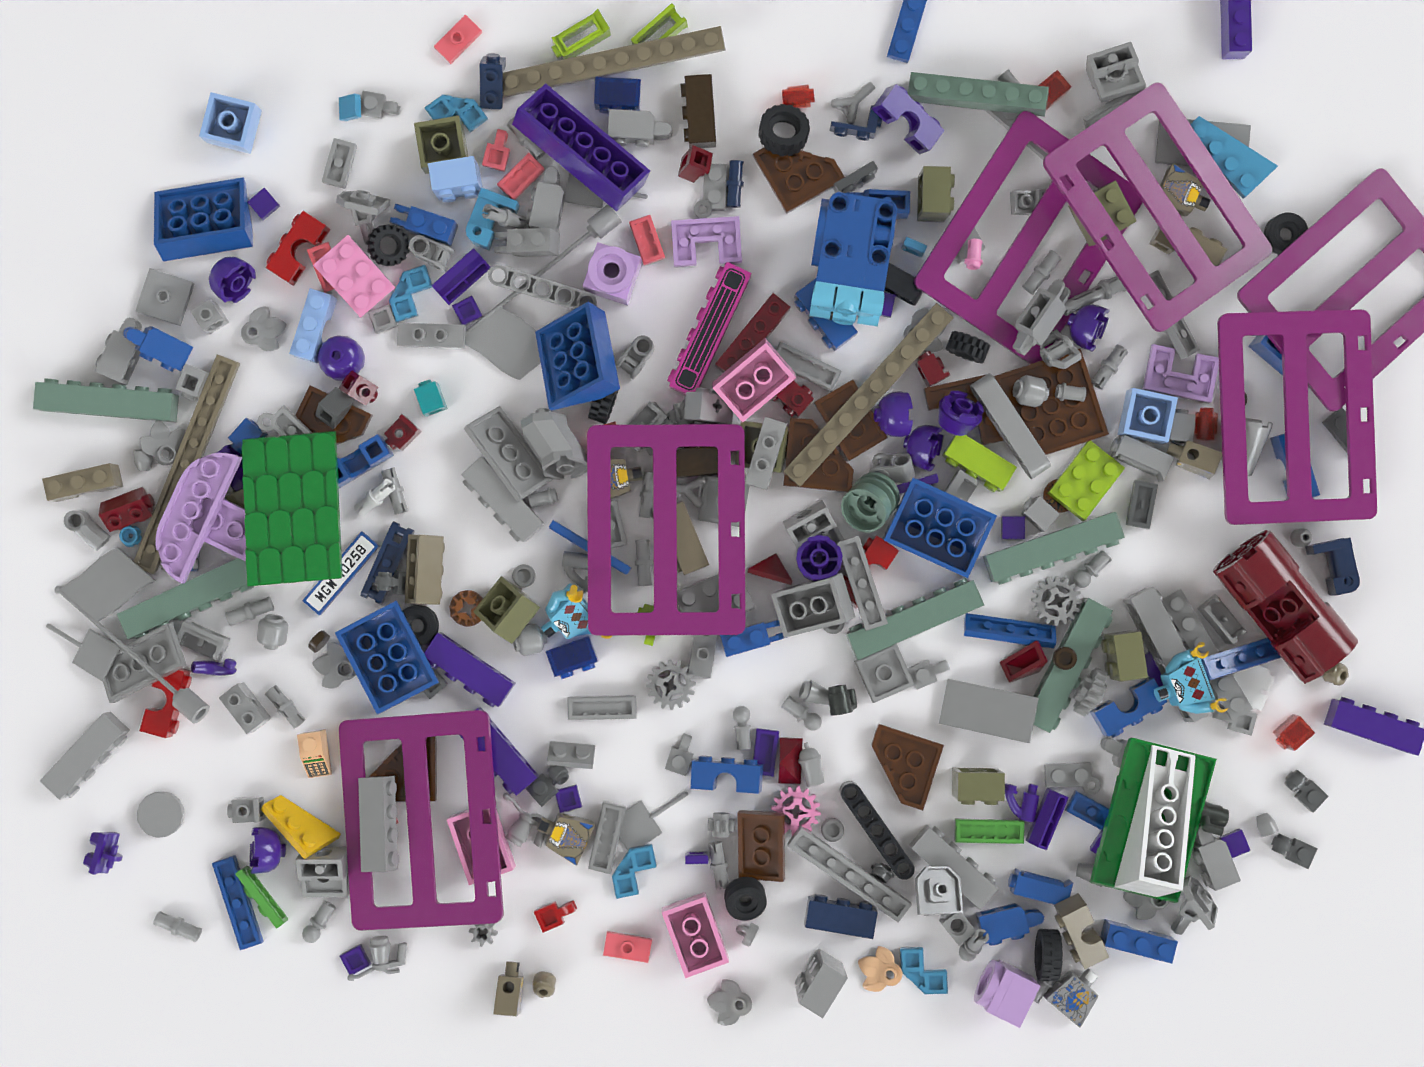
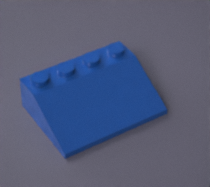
M244 177L154 192V246L163 262L253 247V228L249 204L247 203L248 196Z
M588 301L535 331L549 410L552 411L602 399L620 389L605 311Z
M912 477L882 539L969 578L997 515Z
M397 600L335 632L377 715L439 683Z

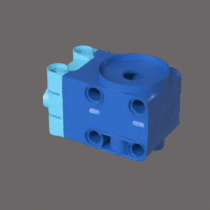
M842 192L834 193L830 199L822 198L811 266L818 267L816 284H814L809 316L830 319L831 312H833L832 320L837 324L853 325L856 321V316H858L857 324L878 327L883 309L888 264L895 234L897 207L893 201Z

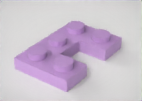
M739 216L671 220L674 267L697 266L695 243L718 242L719 264H726V262L731 264L742 263Z
M1151 345L1142 390L1205 403L1212 402L1219 367L1218 357L1196 354L1192 375L1171 371L1175 348Z

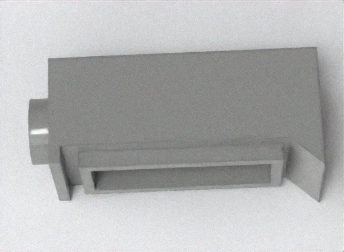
M1127 435L1115 438L1110 447V450L1113 451L1111 454L1112 458L1117 457L1116 459L1152 476L1156 475L1158 482L1165 480L1175 458Z

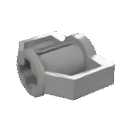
M1057 329L1051 332L1042 346H1040V355L1046 365L1050 367L1066 369L1082 359L1081 352L1074 347L1072 341L1066 335H1062ZM1056 340L1058 341L1046 349L1044 348ZM1067 354L1069 355L1068 357L1064 358L1063 360H1061V361L1059 360L1060 358L1064 357L1065 355H1067Z

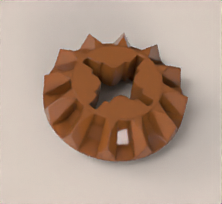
M471 590L457 593L452 598L449 606L450 616L457 624L465 627L478 624L481 619L473 611L483 600V597ZM464 601L467 602L468 605L476 604V606H474V608L471 609L472 618L470 617V615H468L467 612L459 613V611L462 608H464Z

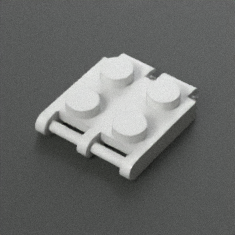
M1260 665L1232 674L1253 708L1250 712H1253L1254 708L1262 711L1267 695L1262 694L1261 691L1262 689L1270 691L1275 676L1269 674L1270 669Z

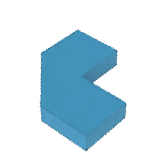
M442 94L424 107L433 120L456 115L460 116L470 133L488 120L474 99H463Z
M426 265L402 273L400 281L389 299L397 323L419 316L412 294L433 288Z
M652 844L630 848L612 874L616 899L638 895L639 890L635 872L657 867Z
M900 947V968L910 981L924 994H948L946 969L924 970L923 947Z

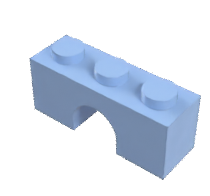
M309 289L289 354L306 361L318 363V351L323 343V328L327 320L331 321L337 298L331 294Z

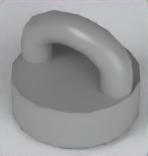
M751 922L749 928L741 925L736 927V932L744 937L742 944L748 947L751 946L759 926Z

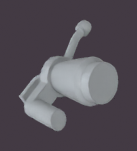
M504 793L503 799L511 801L520 813V818L508 829V834L505 838L521 847L526 842L532 825L537 827L539 824L533 817L541 819L543 816L538 813L530 814L524 812L515 799L510 797V794ZM537 831L533 844L541 848L546 834Z
M388 936L370 938L369 950L373 960L372 967L358 975L350 974L347 979L354 981V979H359L374 970L384 971L387 974L400 973L399 968L387 969L405 965L407 943H399L396 960L389 961L391 943Z

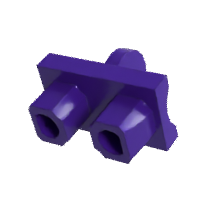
M91 833L90 844L96 847L94 853H87L83 860V864L89 868L88 873L93 875L97 873L108 874L110 868H113L114 861H122L123 855L117 853L119 833Z

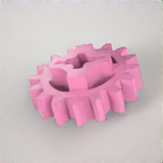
M797 785L796 790H792L791 786H788L787 793L780 790L781 798L774 797L777 805L771 806V810L784 813L790 818V824L785 822V833L791 830L792 836L800 827L799 821L804 817H809V819L801 824V826L809 831H812L811 823L818 824L815 816L821 815V812L816 810L820 803L813 802L816 795L812 794L809 796L808 788L802 792L800 785ZM793 796V799L788 804H782L788 797ZM802 797L808 800L811 808L803 805ZM795 805H798L799 809L803 810L798 812L797 816H793L792 811H789L794 809Z

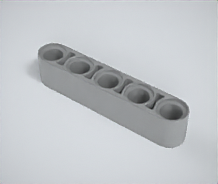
M502 265L492 266L488 271L489 281L499 287L571 309L581 306L580 300L583 296H590L593 300V305L597 306L596 297L587 291ZM495 269H502L504 271L505 278L503 281L496 282L493 280L492 272ZM519 275L527 279V285L523 289H518L514 285V279ZM540 282H545L549 286V292L544 296L536 292V286ZM561 289L570 291L571 299L568 302H561L558 299V293Z
M988 373L971 384L970 389L983 406L987 416L1027 476L1033 479L1050 468L1051 463L993 375Z

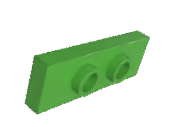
M955 818L954 842L1024 844L1025 821Z
M245 866L235 873L244 885V892L249 898H253L256 901L259 912L264 917H268L276 929L288 921V917L258 877L250 873L251 868Z

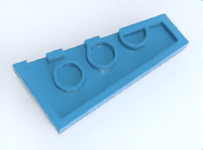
M1200 116L1190 124L1232 188L1243 199L1278 167L1272 161Z

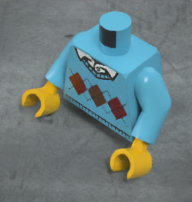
M570 583L563 590L552 593L545 608L550 621L541 627L548 638L558 631L566 639L591 634L588 629V603L583 598L584 591H577L578 587ZM601 636V637H602V638H605V639H609V638H611L612 636Z
M1199 642L1194 650L1188 649L1173 656L1165 668L1166 672L1161 675L1164 686L1154 689V695L1158 702L1169 699L1172 706H1178L1182 711L1194 714L1213 712L1214 709L1223 713L1229 709H1221L1218 705L1219 701H1227L1226 698L1222 697L1215 702L1211 701L1215 697L1200 659L1207 657L1209 651L1205 653L1198 651V648L1203 647L1205 643Z

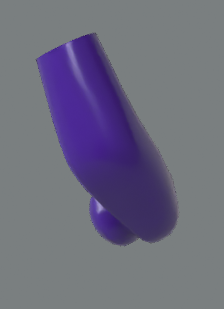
M229 658L224 660V664L216 661H193L191 672L217 676L232 675L237 671L235 668L237 663Z

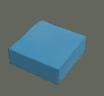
M354 93L339 97V120L346 122L361 118V98L359 94Z
M906 237L901 249L915 256L922 257L927 245Z

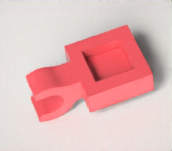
M498 129L494 144L487 143L482 162L483 167L505 172L510 154V149L505 147L508 139L507 131Z

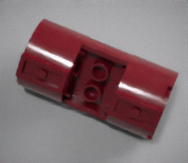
M1265 530L1242 543L1231 555L1225 556L1215 566L1213 573L1240 607L1248 612L1269 638L1270 644L1297 678L1306 684L1323 676L1326 671L1348 656L1358 644V639L1328 602H1323L1299 572V565L1271 531Z

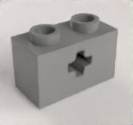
M696 388V392H686L684 420L707 424H732L733 411L715 391L709 393L710 389Z
M244 682L236 684L219 697L220 701L246 734L255 732L271 719V716Z

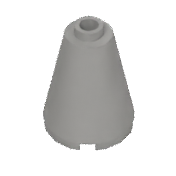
M1246 418L1248 476H1252L1273 426L1271 422H1268L1267 426H1265L1262 420Z

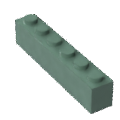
M911 72L908 95L919 103L1016 114L1028 111L1035 116L1045 117L1049 87L917 72Z
M44 378V382H35L33 409L177 423L179 395L173 394L172 389L158 388L157 392L149 391V387L135 386V390L126 389V385L112 384V388H105L103 383L90 382L89 386H81L80 381L67 380V384H58L59 380Z
M1111 512L982 557L991 582L998 581V584L1001 585L1012 581L1011 576L1019 574L1021 578L1033 574L1032 569L1040 566L1042 570L1054 567L1055 561L1062 559L1063 563L1077 559L1076 554L1081 552L1089 555L1097 552V547L1106 545V548L1118 545L1120 544L1119 539L1125 538L1117 513Z
M236 558L116 615L127 639L136 638L137 640L150 631L158 629L176 619L180 622L192 617L191 612L205 611L213 607L211 603L220 600V602L227 601L233 598L232 593L240 590L243 593L254 588V586L247 587L246 561Z
M966 578L954 582L955 587L946 590L945 587L933 591L934 596L928 599L922 596L913 600V605L907 608L901 605L892 609V614L886 616L888 622L886 625L865 631L861 623L850 627V632L846 634V637L856 659L860 660L984 606L974 580L967 581Z
M1083 598L1079 606L1080 612H1076L1075 619L1072 620L1059 647H1069L1075 651L1077 655L1075 666L1069 670H1062L1054 665L1052 659L1033 697L1039 698L1034 725L1048 733H1051L1052 730L1058 727L1061 720L1059 715L1062 709L1066 710L1070 704L1071 698L1069 696L1072 690H1076L1082 679L1079 676L1083 668L1087 669L1092 660L1090 655L1093 649H1097L1102 641L1101 633L1104 628L1107 629L1113 620L1111 616L1113 610L1090 598Z

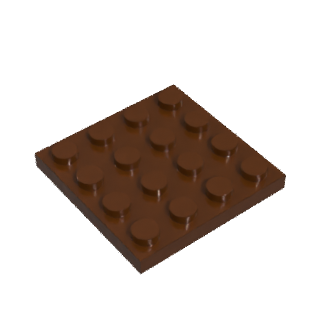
M1081 348L1077 350L1081 352L1082 359L1066 369L1050 367L1042 360L993 376L1045 455L1109 435ZM1067 354V355H1065L1064 357L1060 358L1059 360L1061 361V360H1063L1064 358L1068 357L1069 355ZM1025 375L1044 379L1049 389L1047 400L1043 401L1038 407L1021 405L1013 396L1015 382ZM1066 383L1067 386L1085 387L1086 397L1084 402L1068 399L1060 401L1059 398L1055 397L1057 385Z

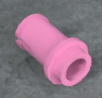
M975 238L968 240L967 258L964 260L966 268L970 270L980 269V266L983 264L981 259L982 240Z

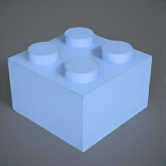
M211 92L199 137L209 144L251 154L262 110L255 103Z
M474 156L428 163L432 191L438 200L447 203L456 201L458 197L465 196L466 199L478 197L483 186L480 168Z
M1136 388L1127 390L1117 435H1127L1134 439L1157 444L1168 443L1178 397Z

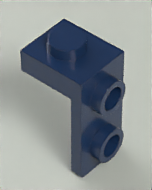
M490 53L483 56L480 61V108L498 110L503 108V72L506 67V57Z
M871 105L867 127L831 121L829 131L834 132L836 136L846 137L847 135H853L858 140L869 141V138L874 139L876 128H881L882 119L871 109L874 106Z

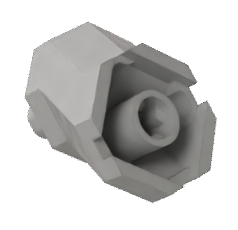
M539 408L535 411L536 413H532L521 420L523 438L541 463L544 476L563 480L564 475H571L572 479L578 478L587 472V454L570 430L565 414L549 411L547 408Z

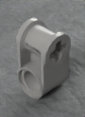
M422 235L414 236L409 242V249L416 258L446 272L447 262L451 254L455 253L454 249ZM417 243H426V249L423 252H416L415 246Z
M645 335L635 338L629 348L616 362V367L622 368L634 380L654 352L653 341ZM641 341L649 342L650 348L647 352L638 351V344ZM626 362H629L631 365L634 366V368L629 366Z
M878 453L874 455L872 460L873 467L869 472L884 474L893 482L899 483L909 482L912 477H915L911 456L908 453Z

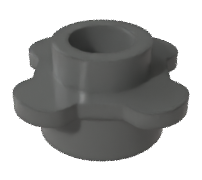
M875 863V865L871 866L873 869L871 874L883 883H887L891 877L894 878L895 876L891 872V868L884 863Z

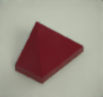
M777 553L753 565L747 571L749 574L792 585L793 582Z
M1035 641L999 663L1008 682L1011 683L1039 673L1048 660L1039 642Z
M780 737L778 783L801 784L802 768L798 759L802 751L803 738Z

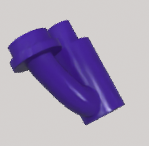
M1005 783V796L1013 814L1020 820L1035 822L1040 796L1036 794L1038 785H1028V791L1023 793L1020 807L1014 797V794L1018 793L1016 790L1017 786Z

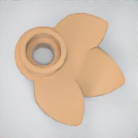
M878 946L876 957L866 956L858 961L861 971L867 976L862 986L868 991H882L887 985L895 986L902 979L900 966L895 963L892 952L885 947ZM889 970L894 973V978L892 979L887 976V971Z

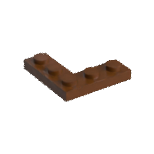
M985 375L924 388L928 411L939 409L940 400L948 396L951 391L967 393L966 398L976 404L978 400L972 393L970 385ZM983 411L982 421L978 424L982 445L1004 441L986 412Z

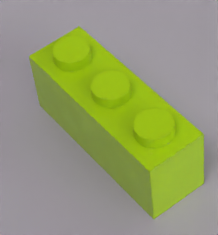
M954 435L942 454L946 458L945 463L953 468L959 466L964 469L965 473L969 476L985 482L983 486L992 492L996 490L999 492L1003 491L1017 469V466L967 435Z

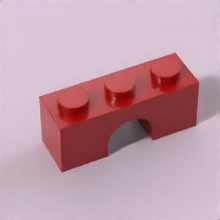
M305 211L294 217L291 223L292 228L288 234L285 233L281 237L279 248L276 252L270 254L266 262L267 266L265 267L292 286L296 284L306 268L296 260L295 252L298 246L304 243L318 246L322 244L331 230Z
M877 535L873 539L869 537L862 546L865 550L864 553L868 565L876 564L884 570L888 569L900 551ZM843 575L850 600L857 606L848 577Z
M181 668L164 677V679L177 691L189 688L192 681L190 676L191 670ZM158 680L152 683V687L161 689L165 693L167 698L166 704L162 709L153 707L145 709L139 731L162 738L173 737V734H176L180 723L177 721L179 711L172 706L174 694Z

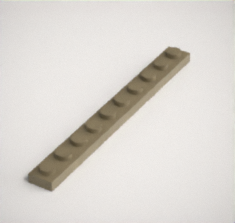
M722 27L708 28L503 72V94L505 97L538 91L545 83L552 88L726 51Z
M936 303L783 473L801 487L954 317Z
M218 354L134 559V562L144 571L156 575L161 563L159 552L156 550V532L160 520L185 469L195 460L203 458L241 364Z

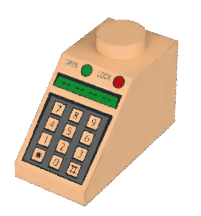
M326 729L298 734L300 759L308 778L332 775Z

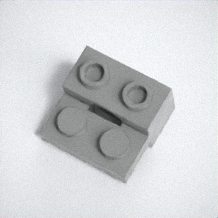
M1131 41L1087 55L1086 72L1093 89L1095 88L1101 103L1146 88L1145 80L1138 66L1139 59Z
M823 500L783 521L797 550L809 537L817 535L828 536L835 543L844 541Z
M324 847L306 859H303L300 854L297 856V879L301 881L302 897L349 896L347 847Z

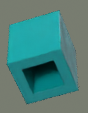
M426 380L418 384L419 387L414 389L424 416L428 417L448 409L440 386L436 381Z

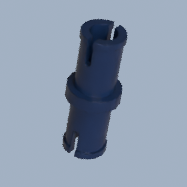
M730 160L729 180L726 181V186L728 187L726 207L740 208L741 188L744 187V182L742 181L744 161Z

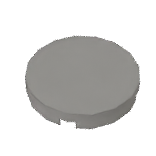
M162 791L154 792L146 796L139 804L137 821L146 834L156 838L167 837L181 827L184 820V807L180 799L174 794Z

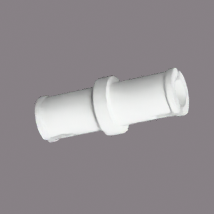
M385 479L375 489H370L366 493V497L354 506L355 511L361 509L357 514L365 517L375 506H380L383 503V499L395 490L394 484L388 487L393 482Z

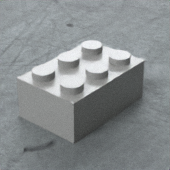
M842 573L827 579L814 582L809 581L783 588L771 594L784 638L845 623L856 617Z
M819 949L817 953L813 952L807 961L808 968L805 973L800 972L794 984L797 985L795 988L799 1004L823 1019L848 977L842 962Z

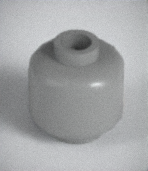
M1025 375L1015 382L1013 396L1021 405L1038 407L1043 401L1047 400L1049 389L1044 379Z
M266 615L258 623L257 641L264 645L265 649L276 650L278 646L284 645L287 641L288 623L280 615Z
M537 624L526 625L513 642L514 649L523 656L540 653L544 648V644L547 643V636Z

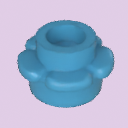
M132 525L123 528L119 534L120 541L127 547H134L135 544L138 545L142 540L140 528Z

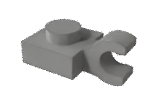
M362 91L361 115L382 119L383 113L399 115L401 106H398L397 102L386 101L387 97L385 94Z
M926 660L909 667L908 670L915 688L918 690L937 682L936 674L950 670V667L946 660L932 666L930 661Z
M1214 711L1212 718L1229 722L1227 727L1229 730L1252 736L1258 714L1249 711L1231 720L1227 712Z
M684 733L679 748L672 746L665 766L666 770L684 776L687 775L694 753L688 752L692 740L691 735Z

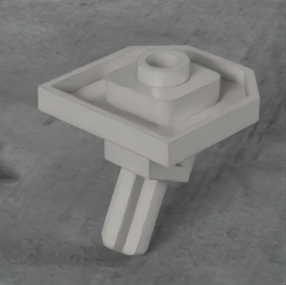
M364 190L343 191L337 195L336 203L344 208L351 209L355 226H360L365 244L369 239L368 235L374 229L372 221L390 206L391 199L371 195L370 192Z
M949 866L924 867L915 878L917 915L962 914L963 903L960 877Z
M1188 876L1184 879L1183 883L1186 899L1180 907L1179 915L1171 925V930L1179 935L1185 932L1191 921L1196 922L1201 919L1208 930L1215 928L1218 907L1210 893L1203 888L1197 879Z

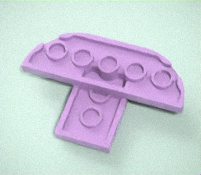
M212 453L197 459L185 469L176 485L157 528L156 550L159 552L162 561L161 565L165 571L181 584L186 582L204 542L246 561L245 508L224 499L243 457L229 453Z

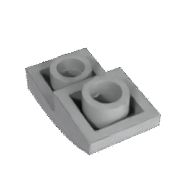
M1046 189L1011 191V215H1030Z

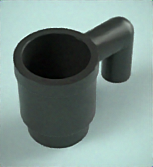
M846 685L828 687L831 716L851 713L857 708L855 689L847 690Z
M1205 801L1200 820L1202 830L1222 836L1224 832L1223 827L1227 825L1229 820V810L1224 809L1220 805Z

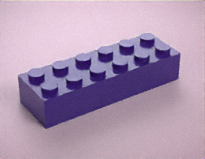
M546 83L517 108L512 125L616 212L644 186L651 170Z

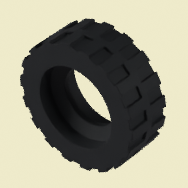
M780 104L774 105L770 109L768 108L765 114L763 113L758 137L760 138V143L764 145L767 151L769 150L772 154L780 156H792V154L799 153L801 149L803 150L808 140L810 122L806 114L800 111L801 109L795 108L793 105ZM779 122L788 123L795 128V134L791 138H782L774 133L773 127Z
M1039 929L1037 931L1034 963L1036 977L1039 981L1058 982L1061 977L1063 946L1062 937L1058 929Z

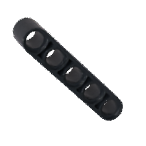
M891 263L888 264L885 291L896 295L897 298L913 306H916L923 294L915 286V277Z
M853 781L844 782L840 786L839 791L848 808L895 875L902 880L910 879L915 872V867L860 787ZM848 787L856 788V795L852 798H847L844 795L845 789ZM863 805L870 808L869 814L865 817L858 815V809ZM879 824L883 827L881 834H871V828L874 825ZM889 843L896 845L895 852L892 854L884 852L885 846ZM902 862L909 864V869L905 873L897 871L898 865Z

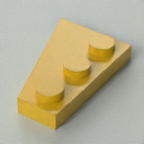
M282 795L263 804L261 811L303 859L338 840L341 836L340 832Z

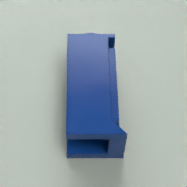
M1015 868L1014 874L1011 873L1009 876L1008 887H1010V891L1015 895L1055 905L1070 897L1073 882L1070 879L1063 882Z

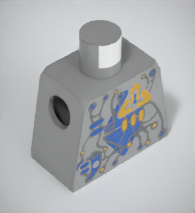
M1089 968L1080 977L1068 971L1058 982L1052 984L1053 988L1048 989L1044 998L1080 1028L1098 999L1099 995L1090 988L1098 976Z

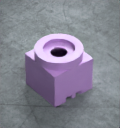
M597 242L583 283L584 290L628 306L642 266L641 256L626 252L619 247Z
M992 960L986 966L979 979L974 994V1002L983 1006L986 1012L1020 1028L1040 985L1034 980L1032 975L1001 960Z

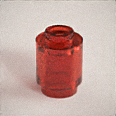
M809 84L788 86L787 89L782 90L783 104L793 105V107L799 109L811 107L810 103L815 102L814 88L809 89Z
M1200 408V412H1195L1194 434H1196V440L1213 441L1218 430V413L1214 412V408Z

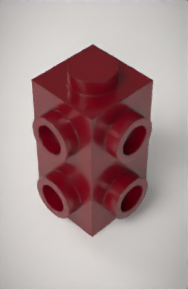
M793 380L771 400L781 402L784 405L782 409L789 416L793 417L795 415L799 417L813 402L814 398L811 396L813 392L804 384L799 386Z
M140 487L101 502L98 515L109 532L122 530L133 523L144 522L152 517L155 501L150 493L147 494L145 489Z

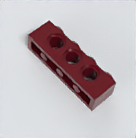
M772 293L718 359L715 367L724 373L764 338L767 339L788 314L791 306Z

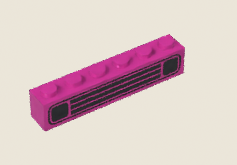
M726 262L725 267H719L715 276L718 282L715 288L710 287L705 298L709 301L705 308H700L696 320L699 321L696 329L691 328L686 339L690 342L687 348H682L678 355L677 361L680 363L677 370L672 369L667 379L670 382V389L686 396V392H696V388H700L751 279L752 273L729 262Z

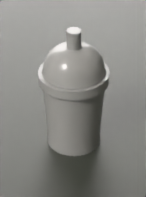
M806 742L804 743L805 749L800 752L798 761L801 764L806 785L808 787L817 786L824 783L820 760L821 755L816 749L809 748V744Z

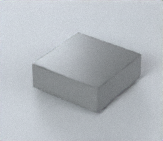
M390 304L368 312L376 334L398 327Z

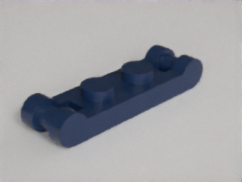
M392 522L360 594L361 597L374 599L375 603L379 605L384 603L388 591L379 590L378 592L372 589L375 578L378 576V572L392 573L394 578V573L398 570L408 547V534L414 535L415 530L411 528L405 529L400 527L399 523ZM395 535L403 537L400 543L393 541Z

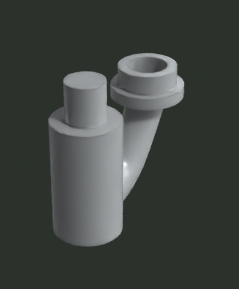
M564 551L562 567L566 575L584 591L583 593L586 594L588 592V577L585 576V580L582 579L574 569L588 570V554Z

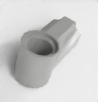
M73 510L64 516L63 522L65 527L74 531L95 551H98L109 541L111 536L96 524L87 512ZM75 515H79L82 520L78 527L73 522Z

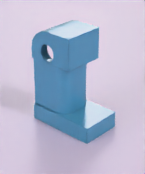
M481 188L466 226V235L472 244L490 251L494 241V232L492 230L496 221L483 218L482 214L485 213L482 212L483 207L486 204H491L501 209L508 208L512 213L517 214L520 205L516 200ZM481 231V234L476 235V232Z

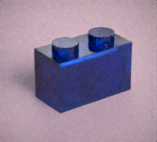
M595 77V110H599L600 113L609 114V109L640 111L641 79Z
M590 635L545 651L554 677L560 676L561 680L573 676V671L582 668L583 672L596 667L595 663L599 662Z

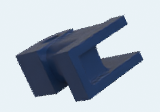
M1351 537L1305 546L1307 555L1325 552L1331 577L1325 579L1329 595L1337 596L1357 590L1360 585V577Z

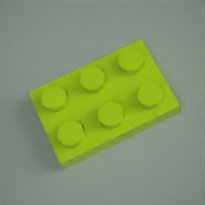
M1088 441L1047 494L1081 521H1085L1125 467L1094 442Z

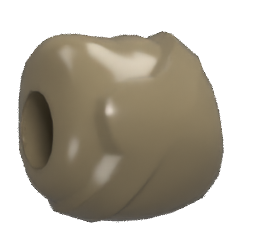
M1339 662L1326 671L1322 677L1325 682L1333 683L1337 686L1343 685L1349 677L1348 668Z
M545 971L536 973L533 978L534 993L540 998L552 996L556 989V977L552 973Z

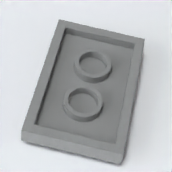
M719 574L677 592V603L681 612H717L719 609ZM745 586V613L754 610L755 605ZM731 594L732 608L740 609V594Z

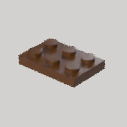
M853 379L814 402L815 407L826 424L859 389ZM870 410L841 441L839 447L846 459L850 461L888 437L880 429L878 422H875L874 413Z
M739 810L737 813L738 878L752 877L763 881L784 882L785 814Z

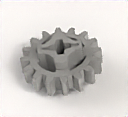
M1055 576L1054 581L1047 577L1046 584L1039 582L1040 589H1033L1032 592L1037 596L1036 598H1031L1032 602H1036V606L1032 610H1039L1037 618L1045 617L1044 623L1049 624L1052 620L1053 625L1058 626L1060 620L1062 624H1067L1066 618L1074 620L1075 617L1072 613L1080 612L1076 605L1082 603V600L1077 599L1076 596L1081 594V592L1073 590L1076 586L1075 583L1068 585V578H1064L1060 582L1059 576ZM1056 585L1065 588L1068 592H1060ZM1046 591V592H1047L1046 598H1045V600L1042 601V596H1043L1044 592ZM1055 597H1065L1058 602V605L1048 604L1055 600ZM1071 601L1070 607L1066 611V606L1068 602ZM1052 609L1057 616H1052L1045 610Z
M668 660L667 665L662 661L659 663L660 669L653 667L654 675L647 676L651 683H648L646 687L652 689L648 696H655L654 704L659 701L662 702V709L669 705L670 710H673L675 704L682 708L683 700L687 703L690 701L688 694H695L691 687L695 686L696 682L690 680L694 673L688 674L686 672L689 668L688 665L681 668V661H678L676 665H673L672 660ZM672 670L670 675L666 677L660 676V673L663 671ZM680 673L684 677L686 684L681 682ZM674 677L673 684L676 687L668 693L669 685L666 682H669ZM657 686H660L663 692L662 696L658 692ZM673 694H683L680 698L671 700Z
M1095 667L1090 675H1085L1073 696V699L1076 701L1073 705V711L1085 717L1086 714H1089L1090 709H1095L1102 702L1107 688L1105 683L1107 672Z

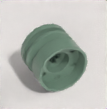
M878 472L864 474L843 497L841 503L842 515L846 522L856 530L861 532L879 530L898 507L900 501L899 490L895 482L884 474Z

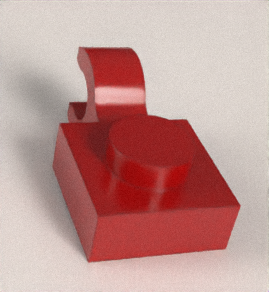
M574 900L560 907L554 901L536 909L534 914L544 933L564 924L563 916L575 912L577 906Z

